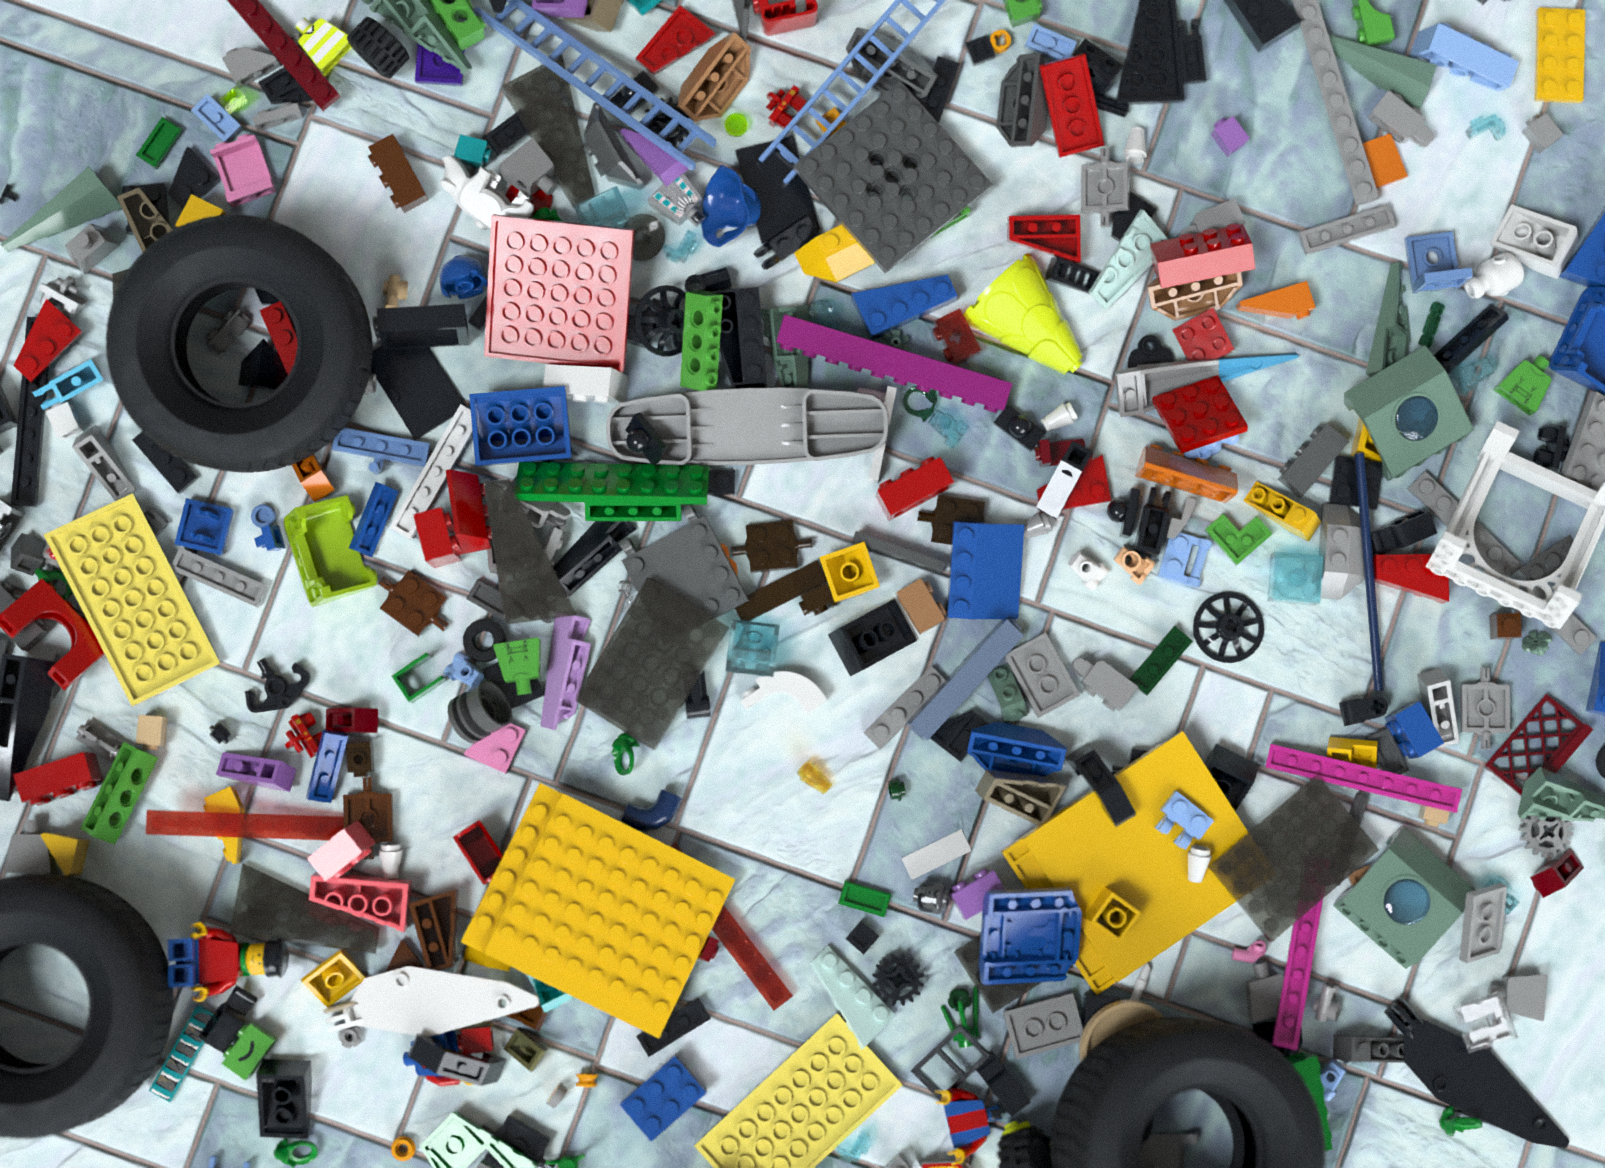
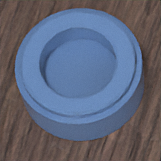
M261 504L252 510L251 520L259 528L273 525L276 521V513L270 506Z

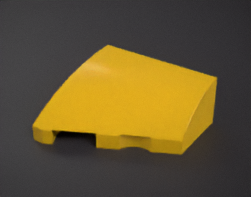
M1329 737L1327 746L1328 758L1377 769L1378 741Z

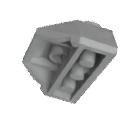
M1322 503L1316 598L1340 600L1365 580L1360 518L1347 505Z

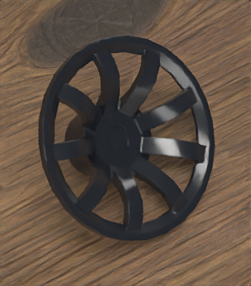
M670 285L655 287L641 298L636 308L634 324L638 339L648 351L655 355L674 356L682 352V346L678 341V333L683 332L685 311L679 310L681 300L685 299L686 292L678 287ZM667 291L678 294L672 306L668 302ZM660 292V300L664 309L654 304L650 298ZM645 304L657 313L658 317H642L641 314ZM641 323H658V326L644 335ZM662 332L663 334L658 341L657 348L653 347L648 342L649 339ZM671 335L672 344L675 349L664 351L665 342Z
M1222 592L1211 596L1200 605L1193 620V634L1197 645L1208 657L1222 663H1235L1247 659L1258 649L1264 635V621L1258 607L1246 596L1233 592ZM1223 598L1225 614H1220L1210 604ZM1229 598L1243 601L1235 614L1231 612ZM1249 606L1256 615V618L1243 621L1241 615ZM1206 609L1217 621L1201 622L1200 618L1203 611ZM1258 624L1257 638L1246 633L1244 627ZM1199 628L1216 629V633L1202 641ZM1220 637L1222 642L1218 655H1216L1206 646ZM1240 637L1254 643L1245 653H1243L1238 638ZM1229 641H1232L1238 656L1224 657Z

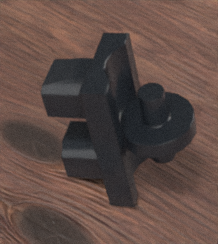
M1559 425L1538 429L1537 438L1540 441L1546 442L1545 450L1541 448L1535 450L1533 455L1534 462L1548 470L1558 469L1560 462L1564 463L1570 448L1568 447L1569 439L1565 438V426Z

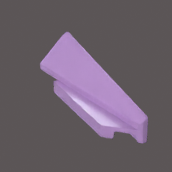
M562 612L555 613L541 727L556 730L559 722L575 714L591 643L583 642L591 619Z

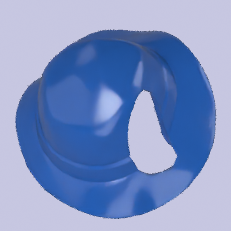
M721 165L710 178L705 189L702 213L706 216L701 224L702 236L710 245L715 247H721L741 235L747 227L754 225L758 221L761 212V203L757 193L742 183L738 173L725 165ZM725 227L737 228L727 231L720 238H717L716 232L718 229Z

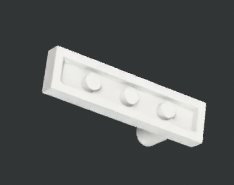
M887 386V391L881 392L858 387L857 392L874 394L882 399L887 406L890 425L897 388ZM886 441L879 449L874 451L868 482L878 484Z

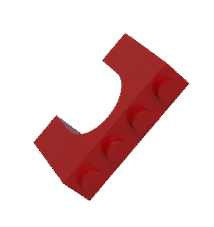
M40 579L0 614V627L13 639L29 624L39 619H51L62 624L70 635L71 648L66 655L52 666L47 674L65 691L105 654L87 619L80 617L74 611L72 604L65 599L63 600L57 594L52 584Z

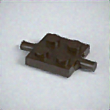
M938 495L936 508L933 513L919 511L918 515L927 516V518L918 517L917 521L931 523V542L951 545L953 520L987 522L983 514L985 502Z
M793 520L745 525L747 535L745 545L731 546L732 556L746 554L750 563L751 573L798 568V549L812 548V539H797L794 533Z

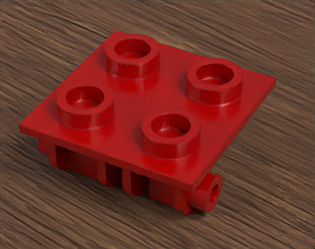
M1214 307L1172 329L1188 361L1218 359L1235 350Z

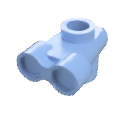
M461 651L455 654L453 662L444 670V675L452 681L459 680L471 688L484 681V674L470 662V657Z
M1335 1059L1328 1061L1320 1071L1321 1082L1324 1086L1323 1094L1326 1101H1331L1337 1093L1336 1087L1346 1072V1067Z

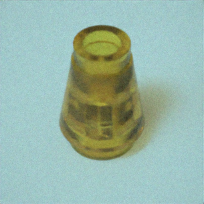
M807 760L796 773L800 777L799 780L822 794H825L832 786V783L816 762L813 763Z

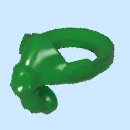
M42 568L35 570L38 581L43 579L49 583L55 579L62 580L66 584L67 589L61 598L63 600L69 598L72 590L62 571L55 569L47 571Z
M626 732L621 733L614 740L611 752L614 755L616 771L623 776L630 774L634 766L632 747L640 746L637 739ZM625 751L630 759L627 769L622 765V755Z
M1451 1105L1445 1108L1439 1119V1126L1451 1137L1456 1131L1463 1132L1464 1130L1478 1129L1483 1126L1482 1121L1474 1117H1454L1449 1119V1115L1453 1116L1455 1113L1454 1107Z
M284 1138L276 1145L273 1154L283 1164L294 1168L296 1165L312 1162L317 1157L318 1149L311 1141H295L288 1145L287 1138ZM305 1145L312 1149L306 1156L298 1157L293 1154V1150L298 1146Z

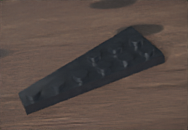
M1139 0L1114 106L1183 103L1185 101L1175 0Z

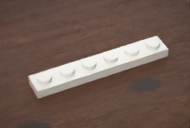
M460 404L389 527L412 540L417 531L413 514L429 510L447 479L446 470L453 469L473 434L471 410Z

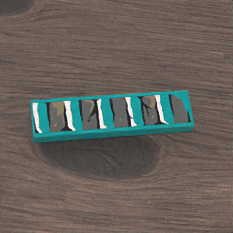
M199 1004L196 1006L151 1085L150 1092L169 1103L172 1102L204 1045L199 1034L214 1012Z

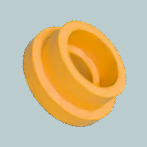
M406 1136L398 1137L391 1145V1153L399 1161L411 1159L416 1151L414 1141ZM401 1144L407 1145L408 1151L406 1153L400 1151L399 1147Z

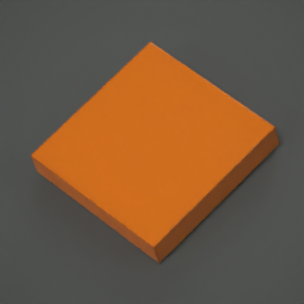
M1391 133L1362 143L1376 189L1408 177Z

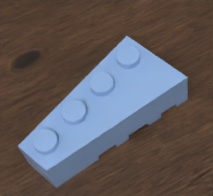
M1437 23L1419 31L1409 54L1410 58L1417 59L1421 57L1428 60V63L1450 68V74L1462 77L1469 75L1471 76L1470 81L1496 91L1510 87L1519 63L1509 53L1498 52L1492 49L1490 44L1475 41L1471 35L1457 32L1446 23Z

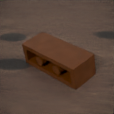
M393 134L368 146L371 152L368 158L374 168L379 166L382 172L379 178L385 189L390 187L393 195L390 198L396 209L401 207L403 212L406 213L429 200Z

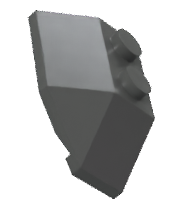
M856 28L846 46L848 54L869 30ZM878 32L874 34L893 53L901 45L884 34ZM870 40L858 52L877 70L889 59ZM905 48L873 85V88L884 94L901 81L915 98H922L928 95L938 75L924 58ZM855 58L851 60L857 78L868 83L874 75Z
M1041 53L1019 55L1016 59L1017 62L1009 69L1001 81L996 128L1010 147H1031L1046 131L1048 107L1038 66L1045 64L1043 54Z
M596 102L593 103L584 133L586 143L583 146L589 157L594 155L597 161L594 165L601 177L605 175L609 182L638 190L643 189V181L600 105Z

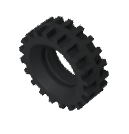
M1037 1126L1022 1128L1000 1137L1001 1141L997 1144L1000 1149L997 1151V1157L1000 1159L998 1168H1052L1049 1139L1047 1137L1044 1138L1043 1131L1041 1129L1038 1130Z

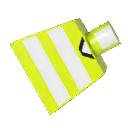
M302 18L295 27L303 34L299 38L298 43L323 76L352 48L347 40L348 35L322 18H319L313 25L306 18Z

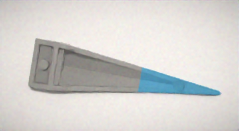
M1297 353L1143 364L1137 365L1134 368L1115 371L1119 415L1120 417L1144 414L1155 409L1152 403L1153 396L1216 375L1219 376L1222 382L1257 370L1297 359L1299 355Z

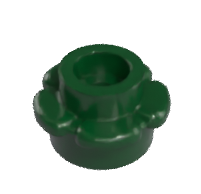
M898 778L888 781L890 799L901 801V796L906 795L904 782H900Z
M955 988L949 993L948 1004L955 1011L959 1012L957 1003L959 997L962 998L964 1011L971 1005L972 999L969 997V992L966 989Z

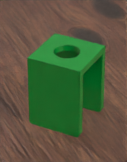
M429 653L423 654L392 675V678L410 703L416 702L447 681L446 677L440 676L413 695L410 694L402 682V677L432 658Z

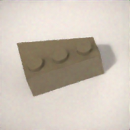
M986 770L975 792L983 800L1031 823L1040 825L1049 819L1066 785L1057 777Z

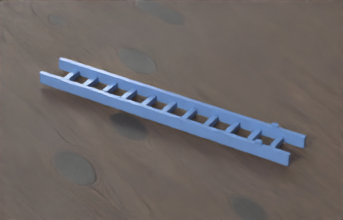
M507 0L509 4L495 18L477 6L474 8V14L476 16L479 15L487 25L691 171L696 167L695 162L683 154L687 147L697 137L713 148L716 146V139L694 124L690 118L687 119L523 1ZM517 8L527 16L511 31L501 22ZM534 20L545 29L529 44L519 35ZM552 33L563 42L547 57L537 48ZM571 46L581 55L566 70L555 61ZM589 59L599 68L584 83L573 74ZM607 72L617 80L603 95H600L591 87ZM624 84L633 90L635 94L620 109L610 102L609 99ZM641 98H644L654 107L638 122L627 113ZM662 111L672 120L656 135L646 126ZM680 124L691 133L675 148L664 139Z
M895 0L759 157V160L763 163L777 147L785 159L791 164L792 162L796 164L799 159L781 144L782 140L791 130L812 147L806 155L825 141L947 0H934L937 3L926 16L908 0ZM900 4H903L921 20L910 34L890 17ZM885 21L905 38L894 53L874 36ZM869 40L889 57L879 70L858 53ZM853 58L874 75L863 89L843 72ZM838 76L858 92L857 96L848 106L844 105L827 89ZM822 94L843 111L832 125L812 108L813 104ZM807 112L827 128L817 142H814L796 126ZM792 170L783 181L788 185L797 173Z

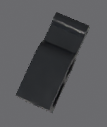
M1420 509L1390 522L1384 528L1371 532V541L1376 555H1384L1396 548H1403L1437 534L1430 512Z
M236 985L227 1001L216 1009L199 1034V1037L204 1043L224 1054L244 1025L246 1014L258 998Z
M991 1050V1056L976 1070L1009 1115L1013 1117L1031 1102Z

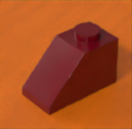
M356 707L326 709V730L342 733H378V709Z
M1569 848L1540 867L1530 879L1535 889L1544 898L1565 888L1584 867L1572 849Z

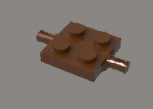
M409 570L396 584L389 581L385 576L381 578L378 585L389 593L380 610L417 637L432 623L443 632L446 630L449 623L438 616L441 607L447 601L444 595Z
M362 777L363 792L343 795L344 828L358 820L374 839L375 844L394 842L393 793L380 794L374 792L372 788L373 777H368V784L367 777ZM375 844L370 847L372 852L364 859H374Z

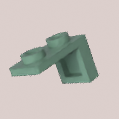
M1005 664L994 668L987 675V678L998 700L1004 722H1015L1027 716L1025 701L1009 665Z

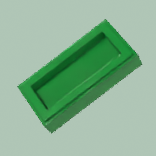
M162 117L136 156L153 168L158 169L183 133V130Z
M845 881L838 904L885 917L891 894Z

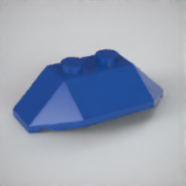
M993 722L971 730L967 753L985 771L994 770L1047 776L1054 771L1062 770L1067 747L1043 730Z

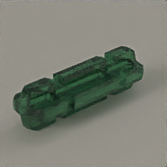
M1439 302L1431 304L1429 310L1431 313L1427 316L1422 330L1424 334L1420 336L1419 345H1425L1427 348L1432 346L1433 336L1436 335L1441 320L1440 315L1443 314L1445 308L1444 304Z

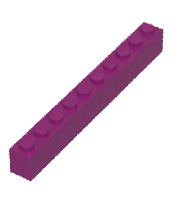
M783 314L776 342L780 343L779 348L792 352L794 348L803 350L802 355L815 359L816 355L826 357L825 362L839 365V361L848 364V369L861 372L862 368L871 371V376L884 379L885 375L894 377L893 382L907 386V382L917 384L915 389L928 393L930 389L939 391L938 396L952 399L954 395L962 398L961 403L975 406V402L984 405L983 409L997 413L998 409L1004 411L1012 387V383L787 314Z

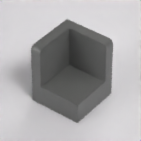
M21 533L11 547L10 568L33 576L35 570L44 561L42 555L44 541Z

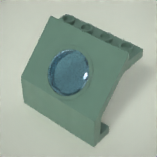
M1425 345L1344 393L1345 406L1349 411L1354 410L1363 421L1382 459V474L1387 481L1402 477L1410 468L1422 465L1427 458L1434 454L1442 453L1452 443L1461 442L1468 433L1474 430L1446 370Z
M1402 827L1389 837L1386 842L1388 846L1381 856L1353 887L1336 899L1333 906L1395 959L1397 963L1407 969L1412 964L1416 966L1463 914L1466 895L1475 889Z

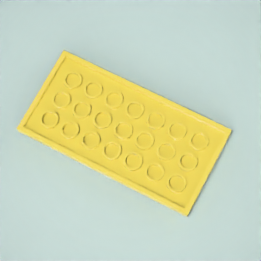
M133 493L44 534L56 561L132 707L220 664Z
M836 1013L705 1134L694 1147L713 1168H815L903 1084L868 1046L861 1050L854 1033L850 1032L846 1022Z

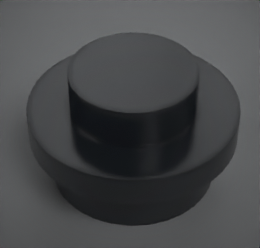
M217 722L214 726L211 725L209 727L211 731L209 736L216 743L220 744L223 742L227 744L229 742L228 739L231 733L223 725Z

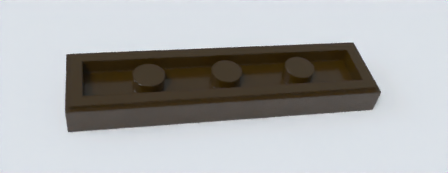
M816 560L747 595L750 601L740 605L735 610L742 624H745L828 581Z

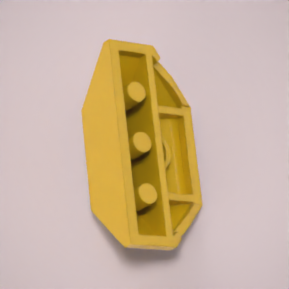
M842 224L815 237L794 252L804 275L834 283L875 264L874 260Z

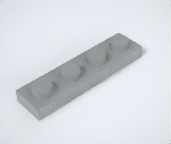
M1389 204L1301 231L1298 233L1304 254L1307 256L1396 227Z
M179 547L171 565L173 571L259 608L268 588L265 584Z
M931 666L863 733L880 750L906 725V722L942 685L945 679Z

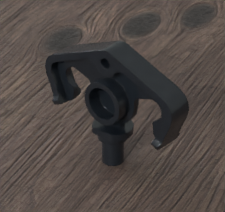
M265 658L259 660L257 664L262 671L260 678L262 680L267 679L264 686L267 698L262 704L258 705L254 701L256 694L253 691H245L247 708L253 713H260L291 707L311 680L310 673L294 662L292 671L295 674L298 673L301 676V680L298 683L289 684L284 677L275 675L277 669L270 667Z

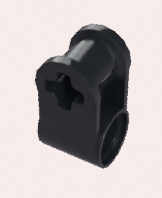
M1380 696L1359 698L1339 703L1344 726L1382 717L1388 710L1387 701ZM1374 702L1377 705L1380 704V709L1377 710V714L1375 710L1370 709V706L1374 705Z

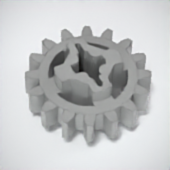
M1528 816V819H1521L1525 826L1518 828V831L1524 832V836L1519 839L1527 841L1524 848H1533V855H1538L1541 852V857L1547 858L1549 852L1551 857H1556V850L1565 852L1563 844H1571L1567 836L1573 835V832L1568 831L1567 828L1572 825V822H1565L1558 817H1552L1553 819L1548 822L1539 820L1537 816ZM1532 826H1533V835H1531V827H1532ZM1543 827H1549L1547 831L1548 836H1543L1545 832ZM1546 841L1551 847L1544 848L1539 846V844Z

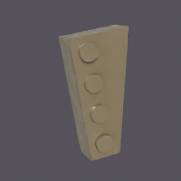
M140 187L117 196L142 253L160 237L173 230Z

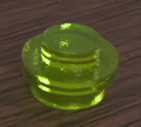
M733 113L725 120V130L733 137L742 136L748 129L747 119L742 114Z

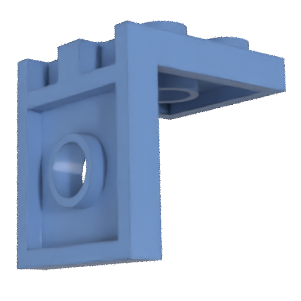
M1453 231L1410 236L1404 239L1412 294L1429 290L1431 292L1453 287L1458 289L1473 277L1472 268L1458 269ZM1433 252L1437 255L1438 261L1436 264H1430L1426 260L1427 253Z

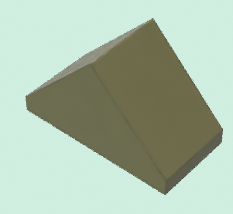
M516 1029L504 1050L527 1070L533 1072L548 1048L521 1030Z

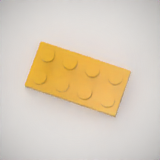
M1539 7L1536 10L1534 101L1582 103L1584 101V9Z

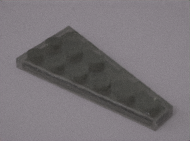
M560 55L555 62L565 69L563 56ZM542 64L502 85L503 93L529 136L537 142L553 162L554 177L572 207L575 209L594 199L595 192L569 83Z
M242 863L230 934L273 940L282 938L287 942L376 953L380 927L346 911L337 910L309 900V894Z

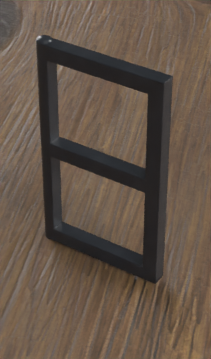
M959 1024L911 1072L940 1101L942 1096L935 1093L937 1088L919 1071L922 1066L937 1053L960 1076L947 1090L955 1089L991 1056V1053ZM959 1032L983 1055L966 1072L942 1050Z

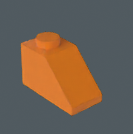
M314 454L292 464L300 483L314 503L319 499L327 497L329 493L335 490Z

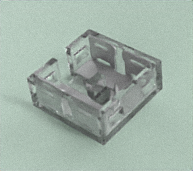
M1502 991L1453 1006L1458 1024L1467 1023L1469 1029L1468 1033L1462 1034L1468 1053L1518 1038Z

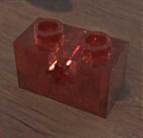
M960 308L934 321L933 326L935 328L932 329V332L938 342L942 341L945 347L942 351L948 363L952 361L953 365L957 366L980 354L981 348ZM952 334L955 337L960 336L958 343L955 340L950 341Z

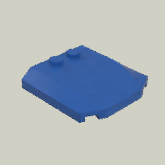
M1069 887L986 891L983 898L979 954L980 980L983 985L1066 980L1068 969L1078 959L1082 912L1073 896L1074 894Z

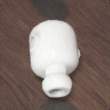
M1511 253L1498 254L1481 263L1476 268V277H1472L1465 283V291L1472 299L1481 298L1484 293L1492 297L1504 296L1522 283L1524 279L1523 266L1519 259Z

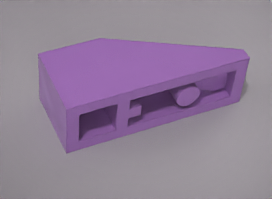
M624 128L619 131L625 143L666 187L688 170L686 166L640 133Z
M223 752L216 775L264 788L290 792L297 769L279 760Z

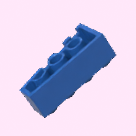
M1605 207L1569 259L1559 277L1588 288L1592 286L1605 287Z
M947 274L852 293L851 300L870 339L874 340L885 333L896 330L955 302L958 295Z

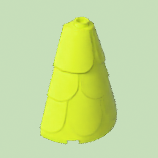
M1026 253L1022 261L1018 259L997 277L977 297L975 305L971 304L961 318L969 326L1000 340L1001 343L1027 354L1028 358L1064 375L1068 371L1074 373L1083 364L1080 361L1083 355L1067 319L1063 318L1053 292L1050 291L1037 261L1033 259L1030 253Z

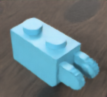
M90 357L48 380L49 383L32 393L36 397L44 394L51 388L53 389L56 396L47 399L40 405L44 410L59 401L62 403L101 382L103 377Z

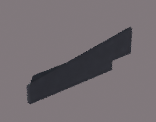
M595 521L553 566L551 572L547 573L539 581L534 589L542 599H546L550 595H559L561 598L570 597L622 550L617 543L634 532L636 528L630 521Z

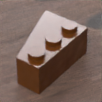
M459 889L409 903L427 969L440 971L455 966Z

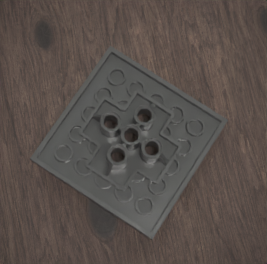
M901 81L793 165V170L884 273H887L993 186L992 182ZM878 160L882 163V165L873 166L871 164V161ZM906 163L913 164L914 167H915V169H913V168H908V169H907V168L904 167V164H906ZM889 177L895 178L897 183H888L886 179ZM874 191L877 192L880 197H870L868 193ZM910 195L913 200H903L901 196Z

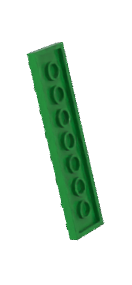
M521 462L518 465L514 498L515 501L707 505L710 472L709 466Z

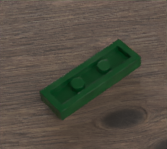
M1173 626L1129 680L1138 686L1137 689L1147 696L1193 641L1176 626Z

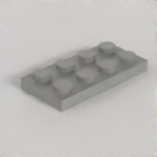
M1590 392L1560 475L1595 491H1598L1605 480V396L1598 392Z

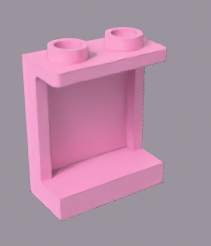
M244 134L239 136L234 142H221L215 145L214 149L210 150L226 191L227 202L232 208L277 192L259 140L255 135Z

